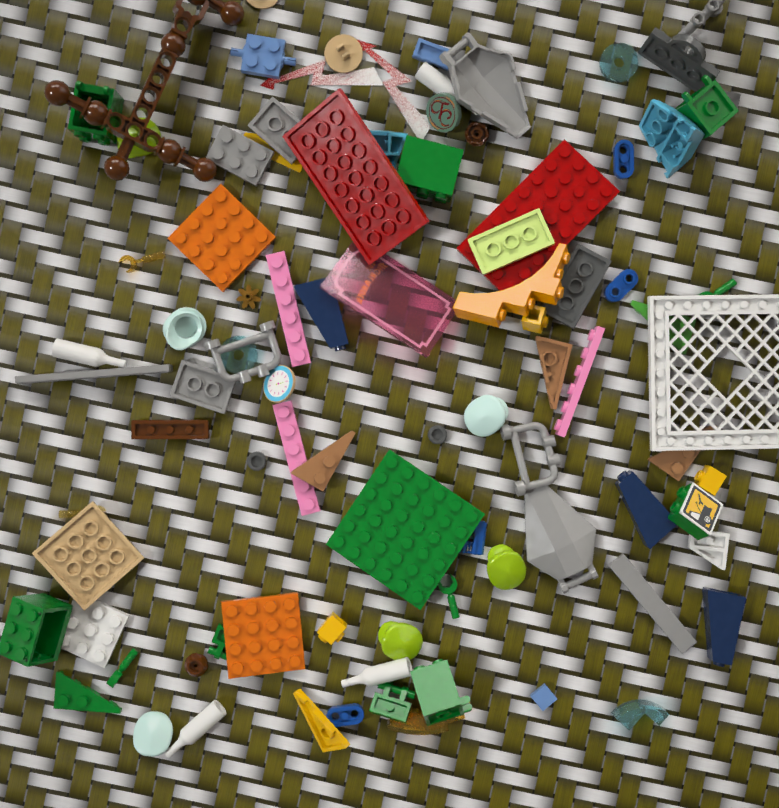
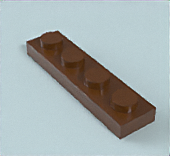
M131 420V439H209V420Z

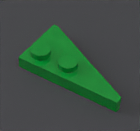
M62 670L56 672L53 709L116 714L122 712V708L112 700L108 701L100 696V693L88 686H84L77 679H71Z

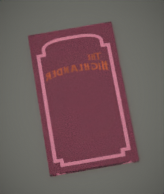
M353 241L320 285L322 290L425 358L430 355L431 350L455 315L453 310L455 299L387 254L373 264L368 265Z

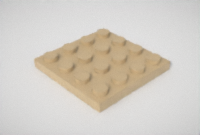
M94 501L32 553L84 611L144 559V556Z

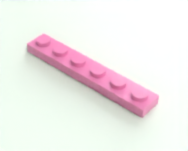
M285 251L266 255L292 367L309 364L311 359Z
M596 326L594 330L591 329L587 337V340H589L588 346L582 350L580 358H583L581 365H577L575 369V381L569 385L567 394H569L568 400L563 402L560 410L563 412L561 419H557L554 426L556 435L566 436L605 328Z
M292 400L272 405L290 473L307 461ZM291 474L301 515L304 516L321 511L315 487Z

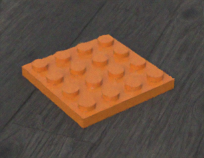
M220 183L168 239L222 292H225L276 237Z
M298 592L221 601L228 679L305 669Z

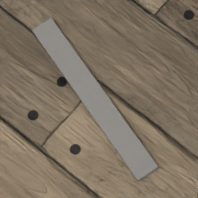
M164 364L15 376V383L30 384L170 373L173 371V365Z

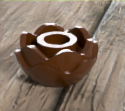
M473 122L465 130V138L470 145L481 146L488 140L489 132L485 124Z
M192 653L185 660V671L192 677L202 676L208 670L207 658L202 654Z

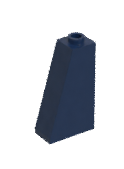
M332 276L295 285V291L329 348L335 349V352L346 349L349 341Z
M630 470L627 472L623 471L617 476L618 480L615 482V485L642 543L651 549L677 525L668 519L670 513L637 475Z
M703 587L707 657L713 661L714 665L725 667L726 664L732 666L746 597L737 593Z

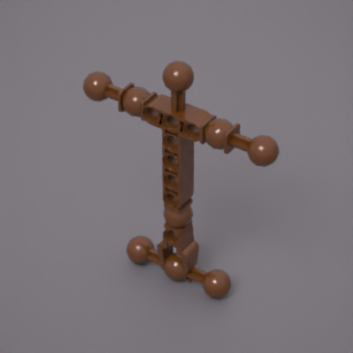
M176 0L172 8L175 16L171 29L161 39L162 49L159 52L160 55L153 64L129 118L118 112H112V109L108 111L106 105L101 101H90L91 97L84 101L71 94L68 85L63 81L53 80L45 86V98L50 104L54 106L66 104L80 111L79 117H84L90 125L101 126V128L105 127L108 132L123 139L117 154L107 158L104 164V171L110 179L119 181L127 177L130 170L127 159L134 145L144 151L154 152L153 155H158L159 159L164 163L173 164L175 167L180 163L192 169L194 176L199 181L209 182L214 179L217 168L211 159L206 157L195 159L184 153L186 147L183 146L181 148L175 140L165 139V137L161 138L157 132L147 128V125L172 73L176 60L185 52L187 34L191 31L193 25H198L202 21L208 7L219 12L222 21L226 25H239L243 21L244 10L238 2L187 0L191 5H202L198 15L192 16L189 11H184V8L181 6L183 0ZM177 24L184 25L186 31H180L177 28ZM161 58L167 59L170 66H164L161 63ZM153 76H159L162 84H156L153 81ZM145 93H150L154 97V101H147ZM139 110L143 111L146 119L138 118L136 112ZM110 119H117L120 124L119 127L111 126ZM128 129H136L138 132V136H130L128 133ZM148 137H151L156 141L155 147L148 145Z

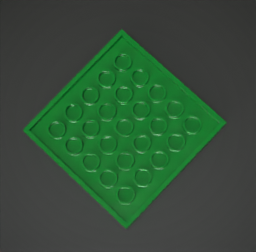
M389 449L326 545L421 610L485 513Z

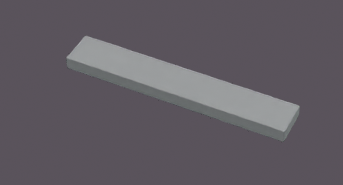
M623 553L608 565L682 654L697 642Z

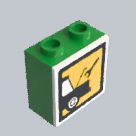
M695 483L680 487L676 493L677 498L670 507L671 512L668 519L697 540L710 536L723 504Z

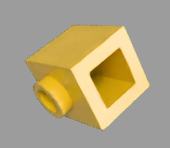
M535 305L533 310H530L528 317L523 316L521 320L523 330L541 334L543 328L547 327L549 317L546 316V308Z
M704 465L703 469L696 473L694 483L708 494L715 496L727 476L712 466Z
M332 612L317 630L319 639L331 645L334 641L338 643L345 635L343 631L347 628V623L335 612Z

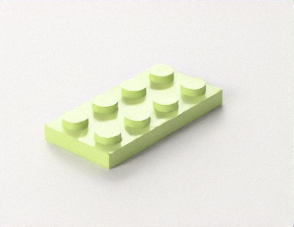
M540 208L467 239L483 276L555 245Z

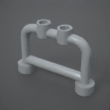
M709 0L701 12L695 13L690 22L678 34L691 35L709 17L718 16L722 12L723 3L726 0Z
M274 320L259 325L262 333L221 346L219 339L204 343L206 351L211 350L216 368L223 380L227 382L240 381L241 384L252 381L251 377L258 374L259 378L270 375L269 370L276 368L280 364L281 352L273 329L276 328ZM265 339L269 340L274 355L271 362L233 375L226 372L220 354Z
M531 422L514 427H509L508 424L503 425L500 428L503 441L511 439L521 480L514 482L517 497L526 495L527 490L554 483L558 476L557 465H561L559 454H554L552 448L556 446L554 435L549 436L547 428L539 422ZM539 430L542 436V445L546 452V461L550 468V476L530 482L518 433Z

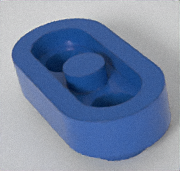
M620 140L613 148L614 175L618 179L624 180L629 178L634 171V146L629 140ZM620 148H624L626 153L622 154ZM620 167H624L626 172H620Z
M632 269L620 272L604 289L605 298L610 302L621 300L637 284V273ZM627 275L631 276V282L626 281ZM613 289L618 291L616 296L612 294Z
M356 703L333 706L328 709L326 717L335 727L356 725L363 720L364 709ZM356 710L358 714L352 715L351 712ZM333 713H338V714H339V717H338V718H334V717L332 716V714H333Z

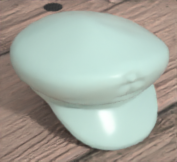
M180 308L174 311L164 322V337L167 343L175 350L190 348L204 337L207 328L206 320L194 308Z
M483 395L473 400L467 406L464 413V421L472 434L480 437L490 436L503 426L508 417L509 409L502 399L492 395Z
M150 711L138 719L133 733V744L138 753L143 756L155 757L163 754L168 749L173 735V725L170 718L162 712Z

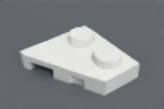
M712 531L710 536L700 540L695 539L689 534L687 547L721 570H725L730 534Z

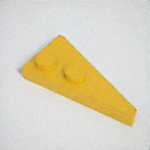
M297 689L293 692L322 752L346 749L350 745L349 741L302 689Z

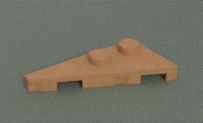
M536 336L535 341L550 409L556 410L572 344Z
M708 426V427H704L702 430H714V429H713L711 426ZM701 450L662 451L649 457L647 460L675 480L680 481Z
M351 430L343 435L340 439L292 470L290 474L324 491L352 441L355 432Z

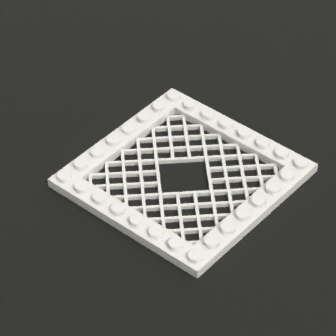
M779 294L648 296L650 451L779 448V429H777L779 421L773 426L767 420L773 413L779 418V412L776 410L779 407V402L773 407L767 401L772 394L779 399V393L776 391L779 388V382L774 387L767 382L772 375L779 380V374L775 372L779 368V363L773 369L766 363L772 355L779 361V356L775 353L779 349V343L773 350L766 344L772 336L779 342V337L775 334L779 329V324L773 330L765 324L771 317L779 323V318L775 315L779 314ZM756 314L769 315L762 321ZM681 315L694 316L687 322ZM700 315H712V316H711L710 319L706 322ZM719 315L731 316L726 321H724ZM738 315L749 316L745 321H743ZM715 317L722 323L717 331L709 325ZM734 317L741 323L735 331L728 325ZM752 317L760 323L754 331L747 325ZM677 318L685 324L679 332L671 325ZM696 318L704 324L698 331L690 325ZM762 326L769 332L764 340L756 334ZM687 327L694 333L689 341L681 335ZM706 327L713 333L707 341L700 335ZM724 327L732 333L726 341L719 335ZM743 327L751 333L745 340L737 334ZM669 328L676 334L670 341ZM753 336L760 342L754 350L747 344ZM678 337L685 343L679 351L672 345ZM696 337L704 343L698 351L691 345ZM715 337L723 343L717 350L709 344ZM734 337L741 342L736 350L728 344ZM706 346L713 352V355L708 360L700 354ZM725 346L751 371L727 398L701 374V371ZM744 346L751 352L745 360L738 354ZM762 346L770 352L764 359L756 353ZM687 347L695 353L689 360L681 354ZM670 348L676 353L671 360ZM678 356L685 362V365L680 370L672 364ZM697 356L704 362L698 370L691 364ZM753 356L760 361L755 369L747 363ZM763 365L770 371L764 379L757 373ZM688 366L695 372L689 380L682 374ZM670 367L676 372V374L671 379ZM753 375L761 381L755 388L748 383V380ZM678 376L686 382L680 389L672 383ZM697 376L705 382L699 389L691 383ZM763 384L770 390L765 397L758 392V389ZM688 385L695 391L689 399L682 393ZM707 385L714 391L708 399L701 393ZM744 385L751 390L746 398L738 392ZM670 386L677 392L671 399ZM735 394L742 400L736 408L729 402ZM754 394L761 400L756 407L748 402ZM679 395L686 401L680 409L673 403ZM697 395L705 401L699 409L692 403ZM716 395L724 401L718 408L710 402ZM707 404L714 410L708 418L701 412ZM726 404L733 410L727 418L720 412ZM744 404L752 410L746 417L739 412ZM763 404L770 409L765 416L758 411ZM688 405L696 411L690 418L682 412ZM671 406L677 411V412L672 416V418H671ZM754 413L761 419L756 426L749 421ZM679 414L686 420L681 428L673 422ZM698 414L705 420L699 428L692 422ZM716 414L724 420L718 427L711 422ZM735 414L742 419L737 427L729 421ZM726 423H727L733 430H721V429H722V428L726 425ZM745 423L751 428L739 430ZM763 423H765L770 429L759 428ZM690 424L696 431L683 430ZM709 424L714 430L702 429ZM671 425H672L677 431H671Z

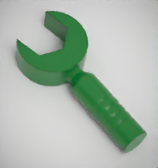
M732 278L716 289L714 293L705 291L699 295H722L737 285V282Z
M450 574L452 579L450 586H442L441 582H439L438 587L442 593L448 594L447 599L452 619H456L460 616L455 596L452 593L457 589V581Z
M131 649L120 664L119 669L112 674L106 684L112 688L116 685L123 675L122 672L128 668L139 653L136 649Z

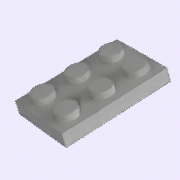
M272 96L248 124V127L291 165L297 160L282 136L301 120Z
M222 125L206 158L211 159L216 166L257 187L274 155V151Z
M181 360L170 396L225 414L236 382L223 380L218 371Z

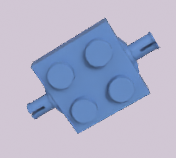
M247 34L246 44L243 49L231 48V56L242 57L241 73L279 79L284 64L294 67L296 65V58L285 57L286 41L283 39Z

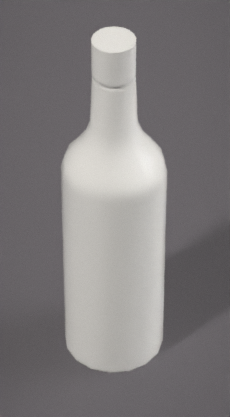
M424 62L416 73L415 79L436 94L446 92L455 97L452 81L430 64Z
M58 338L55 340L52 348L53 357L89 366L99 367L109 364L125 368L127 364L126 360L108 356L100 348Z
M405 657L367 667L358 676L341 680L343 688L357 684L371 687L410 677V671H413L410 659Z
M213 700L181 729L178 740L164 752L165 755L170 758L181 747L192 745L227 714L223 705L219 701Z

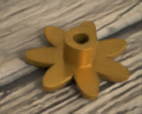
M249 284L246 287V291L238 289L242 296H239L236 301H243V309L248 304L252 309H255L254 301H261L259 297L255 296L259 289L251 291Z

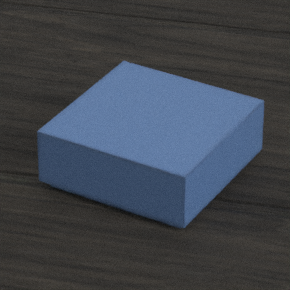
M545 683L530 694L542 711L557 700V697Z

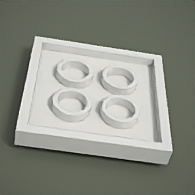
M73 599L71 603L73 608L61 649L105 668L130 614L99 600H96L84 611Z

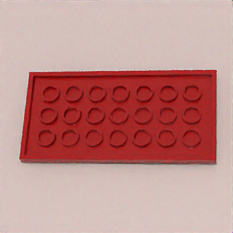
M341 88L332 93L282 136L368 265L376 262L430 222Z
M564 139L456 250L481 273L467 239L540 208L555 245L484 275L499 291L520 284L538 272L552 257L559 243L568 245L620 191Z

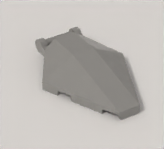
M470 33L463 35L462 40L447 52L444 51L440 54L441 62L449 68L457 102L516 139L532 127L526 112L528 108L521 83L517 82L514 72L516 66L512 54L482 46L477 43ZM469 46L471 50L455 62L452 57L464 47Z
M549 486L527 490L526 495H524L526 561L557 579L564 594L569 592V589L585 581L599 578L593 566L596 528ZM586 568L589 571L572 580H569L567 582L564 581V578L572 576Z

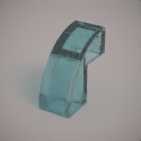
M631 700L619 705L611 712L629 731L644 714L659 726L670 715L663 707L648 700Z

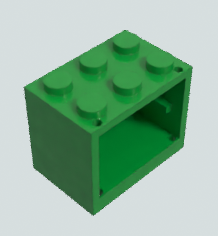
M407 135L397 172L410 192L416 194V197L422 199L434 198L435 202L441 204L450 203L464 150Z
M44 593L13 596L0 640V655L26 667L58 661L73 605Z

